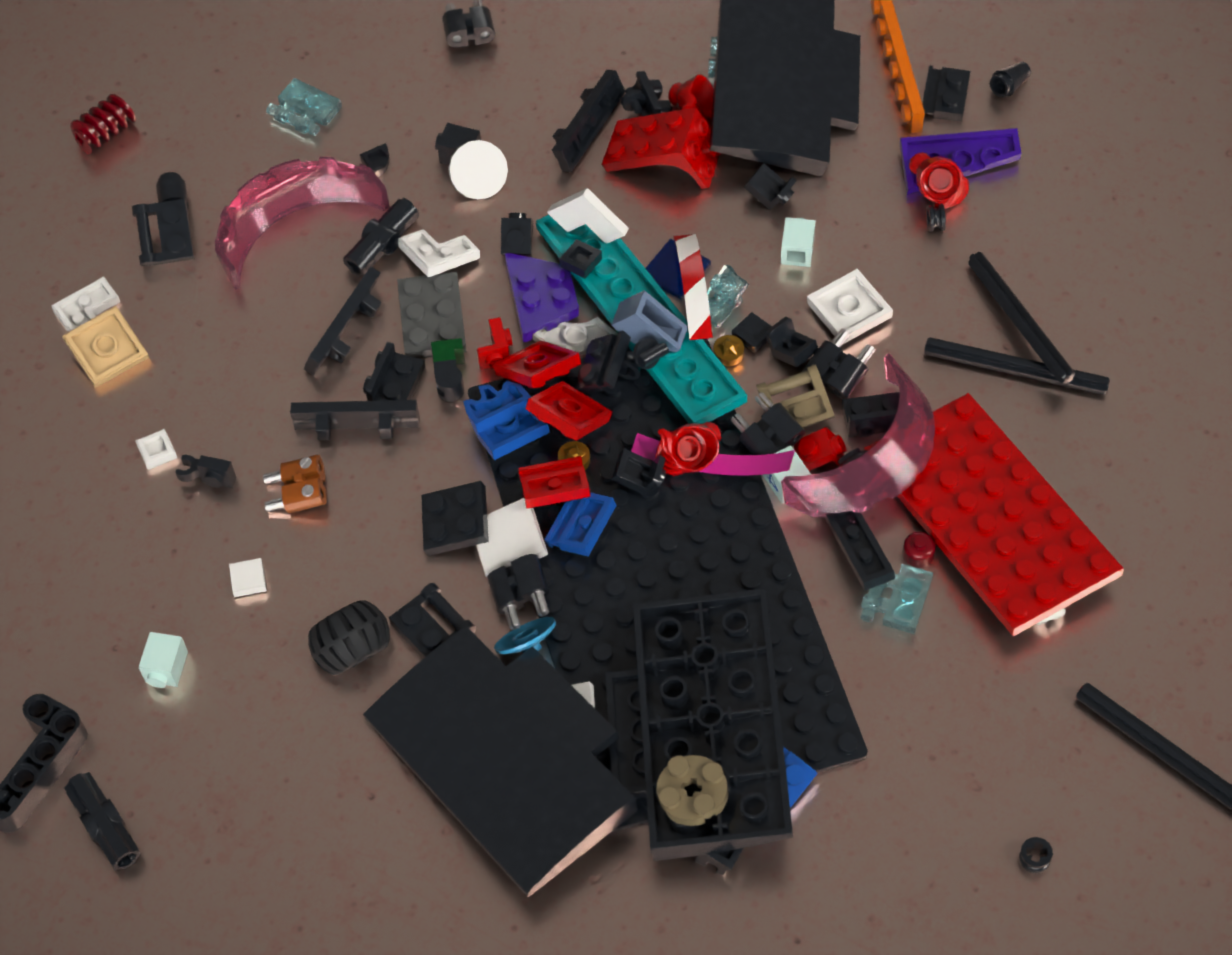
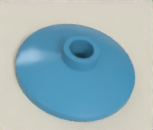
M543 617L525 623L519 629L512 630L499 639L494 649L498 654H513L521 651L524 653L531 647L539 651L542 648L540 642L551 633L556 626V621L553 617Z

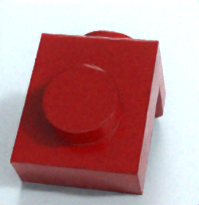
M500 317L488 319L493 345L477 348L478 362L481 370L494 369L493 363L508 357V347L513 346L509 328L503 329Z
M827 427L802 437L794 445L795 452L809 471L831 461L840 466L838 460L847 451L842 437L835 435Z

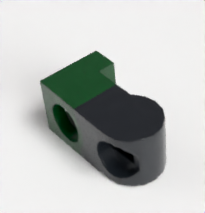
M462 338L431 342L438 395L447 402L457 401L464 394L462 373L457 367L459 364H465Z

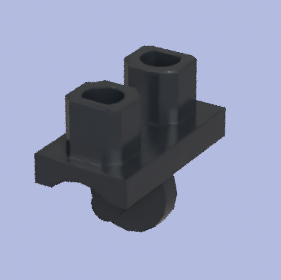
M637 71L636 83L625 90L626 94L621 99L624 110L634 111L640 117L671 112L672 105L669 100H658L663 93V86L660 80H649L645 71Z

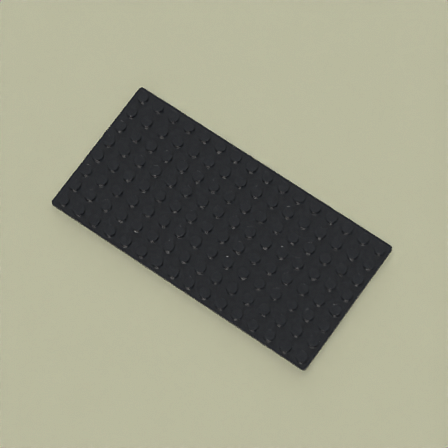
M703 339V341L711 349L708 339ZM585 357L580 358L581 364L570 369L568 374L556 376L546 381V384L540 388L532 389L525 385L522 386L531 397L561 381L575 388L578 372L583 365ZM641 369L638 379L628 380L618 376L614 388L610 389L607 386L604 391L587 395L613 411L608 423L577 440L588 447L590 464L587 469L595 472L590 477L586 474L590 493L613 497L617 506L589 557L563 551L556 546L550 548L545 542L548 555L539 560L549 588V593L545 596L549 613L545 616L538 615V618L553 617L556 621V626L545 638L554 668L571 685L590 681L594 686L595 709L608 721L605 673L637 669L633 604L766 588L783 747L789 752L794 753L817 773L864 760L868 753L866 744L761 475H721L704 472L683 473L678 476L666 474L658 488L654 487L646 495L636 492L611 480L619 453L624 448L629 451L632 450L637 433L660 441L661 437L657 433L659 429L663 428L672 432L689 423L646 369ZM504 378L468 389V397L478 401L481 399L478 386L489 384L499 391L502 389L503 383L509 380ZM735 409L710 421L716 424L721 432L719 454L752 455L739 440L742 433L731 421V418L734 417L740 423L735 417L737 414ZM548 424L550 433L496 460L485 449L503 507L524 498L518 468L557 461L558 451L561 446L576 440L565 437L560 430ZM565 502L538 508L534 507L543 539L546 538ZM609 745L595 757L611 772ZM647 797L635 799L638 811L612 832L647 823Z

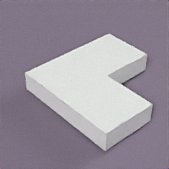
M588 188L552 204L547 211L567 232L586 224L606 244L625 236L629 229Z
M422 229L398 238V247L427 277L480 259V250L465 235L438 244Z
M102 277L51 305L65 329L70 332L95 318L98 314L120 303V299L105 277Z

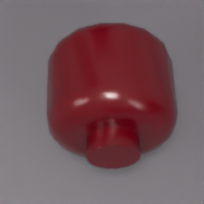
M925 532L911 533L904 540L903 559L912 567L921 568L928 566L934 560L935 541Z

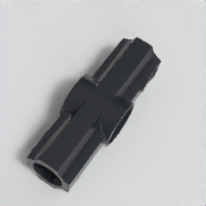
M403 197L398 199L379 220L371 219L364 227L361 239L344 256V265L356 276H364L370 266L373 267L384 254L389 256L398 248V238L419 217L418 209L411 201Z
M90 772L79 773L70 778L64 789L72 804L81 816L79 818L94 843L98 842L115 871L126 869L133 865L141 853L131 835L126 831L125 823L110 798L106 799Z

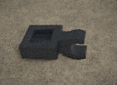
M182 455L183 465L190 466V468L187 470L176 469L175 473L180 481L189 482L197 477H201L202 482L209 486L233 488L236 475L231 461L203 455L200 456V459H196L191 455Z

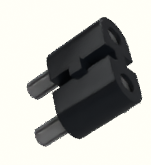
M474 0V7H469L470 13L463 14L462 8L455 9L453 3H450V5L448 3L445 6L446 13H444L442 21L447 43L451 47L468 46V40H474L475 45L486 44L495 38L491 12L487 7L483 6L482 0H478V3L477 0Z
M843 328L840 329L831 342L824 340L802 371H807V367L816 364L823 385L828 388V391L841 399H847L869 369L865 364L873 355L875 349L867 344L857 358L849 353L848 355L843 353L840 347L850 335Z
M763 392L758 395L766 402L770 409L758 396L755 397V401L765 411L759 422H754L750 426L740 414H736L735 417L746 428L745 430L734 417L731 418L733 424L742 433L739 440L752 455L774 454L790 445L794 446L806 432L781 403L773 405Z
M536 554L524 555L512 561V566L508 568L502 566L487 576L499 614L506 615L511 630H517L521 627L517 610L525 607V602L527 601L534 602L539 616H545L549 613L545 596L549 593V588L539 557Z

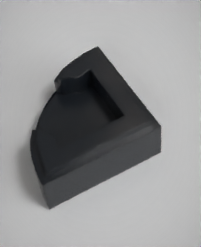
M386 143L360 154V160L373 180L379 178L388 168L390 157Z

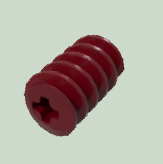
M110 94L107 97V101L101 100L98 103V107H91L89 114H81L80 120L74 119L70 126L78 145L86 154L90 155L92 154L90 144L99 149L101 147L100 137L104 141L109 142L110 136L108 131L117 136L119 134L117 125L127 129L128 123L126 118L135 123L136 116L131 107L122 98L115 94Z

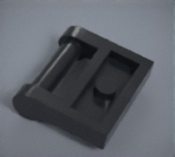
M185 199L132 206L133 217H136L142 254L139 255L141 266L195 259ZM157 215L162 248L161 253H153L148 216Z
M435 583L426 585L418 596L389 617L390 624L422 659L464 626H467L473 633L476 631V626L470 620H465L441 595V589ZM431 603L456 629L450 635L425 610Z

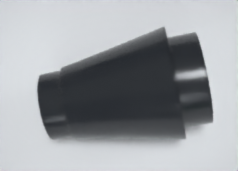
M1019 62L995 71L990 79L992 92L998 97L1011 96L1031 75L1029 65L1025 62Z

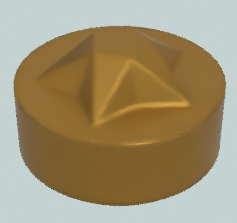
M724 335L715 341L713 353L724 366H735L744 357V344L736 336Z
M567 442L558 451V460L581 456L585 470L590 464L589 449L581 442Z

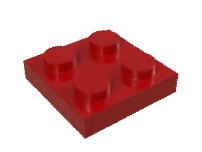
M541 340L493 363L495 375L535 389L544 386L546 381L556 376L568 374L570 369L581 364L578 352Z
M564 381L529 398L525 408L534 414L538 420L552 425L560 430L565 437L576 441L608 423L613 412Z

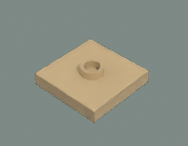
M116 306L62 336L64 342L95 388L149 358L147 351Z

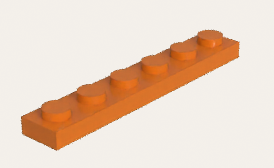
M871 0L872 13L878 16V34L884 37L883 52L885 57L890 58V77L896 79L897 100H902L901 113L903 122H908L911 133L922 132L925 112L892 0Z

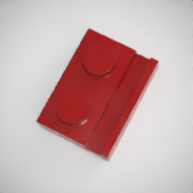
M581 456L518 468L526 509L590 497V489Z

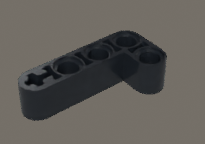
M44 694L30 696L23 705V714L32 730L38 735L0 784V831L5 833H13L25 824L87 740L88 733L78 713ZM47 711L43 717L36 718L40 713ZM75 726L70 732L63 733L66 728ZM54 753L50 759L42 760L47 754ZM33 780L30 786L21 788L25 782Z

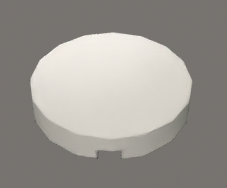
M476 140L467 142L456 149L450 158L448 171L452 184L458 192L465 197L484 199L490 198L500 191L506 182L508 168L506 158L499 148L490 142Z

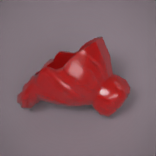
M699 74L684 83L677 82L673 84L668 92L670 103L678 107L679 110L696 107L710 127L714 94L713 85L710 80Z
M923 152L916 153L910 159L909 168L916 175L917 186L921 194L933 203V207L943 204L944 209L958 205L966 198L969 191V181L964 177L961 168L953 160L942 156L930 157L927 153Z
M692 423L683 425L672 432L663 428L657 432L661 440L656 449L655 459L659 455L666 458L663 467L666 470V474L678 476L683 473L699 472L711 465L719 454L721 432L714 423Z

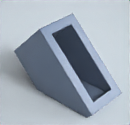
M645 290L621 301L611 324L617 331L627 333L631 337L630 341L633 344H637L642 338H652L659 344L665 343L669 351L672 352L680 350L688 329L686 324Z

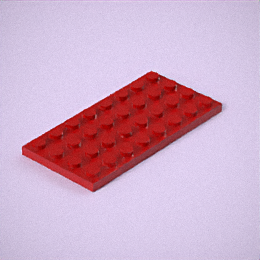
M969 393L908 424L907 428H901L863 448V450L872 452L884 470L882 479L924 530L934 539L938 547L1012 636L1019 634L1123 575L1124 568Z

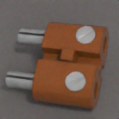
M319 454L281 463L280 470L263 475V481L266 485L279 481L284 483V486H281V498L265 501L264 505L267 512L285 508L287 513H293L326 505L327 503L326 488L323 485V482H325V469Z

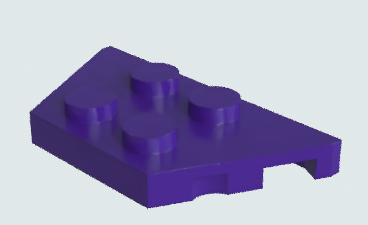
M505 253V265L523 342L532 340V334L543 328L548 332L556 328L560 323L568 322L579 316V305L570 271L560 267L559 263Z

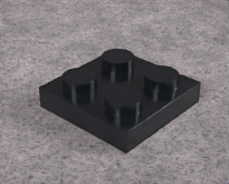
M482 481L421 495L423 550L428 556L489 542L486 486Z

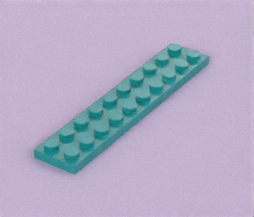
M550 215L536 220V229L559 258L576 239L602 251V260L586 279L572 272L571 274L610 324L613 322L621 301L645 290L688 326L687 319L621 238L606 244L586 224L567 232ZM688 329L679 351H669L668 354L659 359L653 368L646 369L689 424L710 422L747 403L746 392L703 339L689 340ZM630 341L628 347L633 352L636 344Z

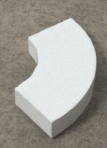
M596 317L584 323L562 322L548 332L543 328L533 333L532 338L536 343L542 340L578 352L579 355H585L591 340L609 334H614L615 336L619 334L599 317Z

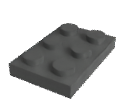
M457 272L436 274L431 277L418 276L397 279L405 355L415 358L433 357L431 342L462 338L464 353H466Z

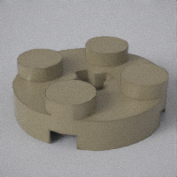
M703 756L673 757L669 760L668 766L663 769L657 781L656 791L662 809L671 820L682 825L696 826L706 823L705 819L712 817L714 814L717 816L722 812L728 799V785L722 767L713 760ZM690 784H697L698 788L702 790L701 792H694L693 797H689L684 788Z

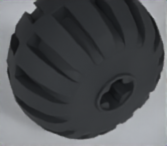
M366 600L356 601L332 613L314 625L308 634V646L312 658L323 670L332 675L341 674L351 667L354 668L362 661L372 658L373 655L385 649L390 642V629L385 615L375 605Z

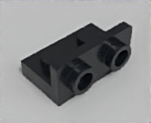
M387 342L384 350L379 351L376 356L375 369L372 376H367L364 382L363 392L366 394L367 401L411 400L425 369V361L396 353L394 343Z
M904 391L842 399V410L848 437H869L873 434L893 433L901 428H907V425L912 423L913 412L912 408L907 405Z

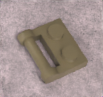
M816 364L807 367V371L767 385L765 382L756 385L758 393L763 392L772 402L771 396L811 382L814 390L778 403H781L803 428L835 417ZM760 397L763 403L770 409L766 402Z

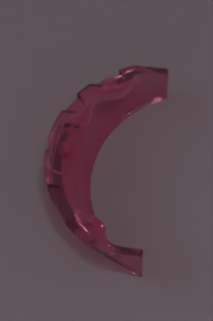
M319 157L317 161L306 162L295 159L275 165L267 172L257 174L237 190L238 195L230 205L224 207L220 215L221 221L215 239V252L232 286L237 290L241 288V272L250 249L256 240L274 223L303 208L332 202L359 203L385 211L390 208L386 187L371 168L363 164L356 166L339 162L334 157Z
M887 353L884 357L886 379L888 382L899 386L900 398L896 416L889 430L873 448L844 466L813 475L785 476L781 484L784 502L787 506L811 517H826V513L846 511L861 513L873 509L872 504L882 501L887 497L893 499L916 480V475L924 470L934 448L935 421L933 411L922 390L890 353Z

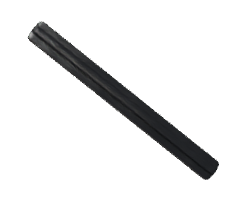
M982 252L971 254L968 262L969 266L1057 381L1062 385L1073 381L1074 370Z
M931 337L927 339L924 353L929 356L1062 385L1043 362ZM1074 370L1073 381L1062 385L1105 395L1108 391L1110 380L1105 376Z
M1085 683L1079 689L1076 695L1077 700L1232 810V785L1090 683Z

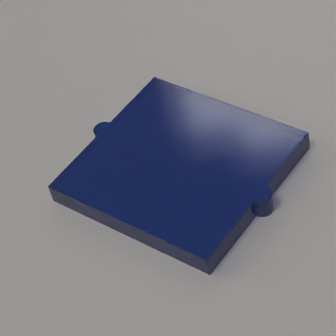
M669 239L645 269L662 290L682 300L684 291L675 241ZM701 255L705 272L711 265V260Z

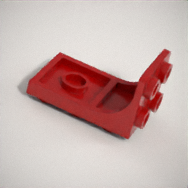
M695 107L617 120L601 165L607 172L657 164L672 165L689 173L701 189H706L710 186L721 153L710 151L711 128Z

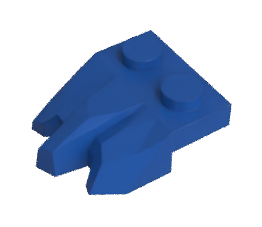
M506 381L499 391L489 384L478 386L481 399L478 401L472 399L463 401L467 416L479 441L494 460L550 433L548 423L538 420L534 414L525 409L531 396L521 384Z

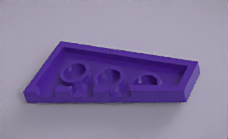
M1017 128L900 138L899 143L907 195L920 191L916 183V175L909 168L910 159L916 153L923 152L927 153L930 157L942 156L951 159L961 168L964 177L1020 160L1022 154Z

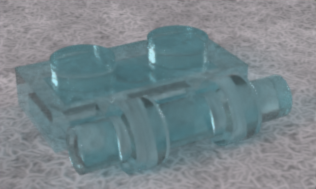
M294 78L278 96L280 105L277 106L270 103L267 106L266 112L274 116V119L282 124L289 123L295 126V130L303 134L309 133L316 136L320 126L315 123L318 122L327 126L342 108V103L340 99Z
M901 564L899 573L895 574L894 580L871 588L869 593L864 595L861 603L863 608L860 616L861 619L865 622H873L875 614L882 612L885 613L883 619L884 626L915 634L934 573ZM884 588H893L890 599L881 597Z

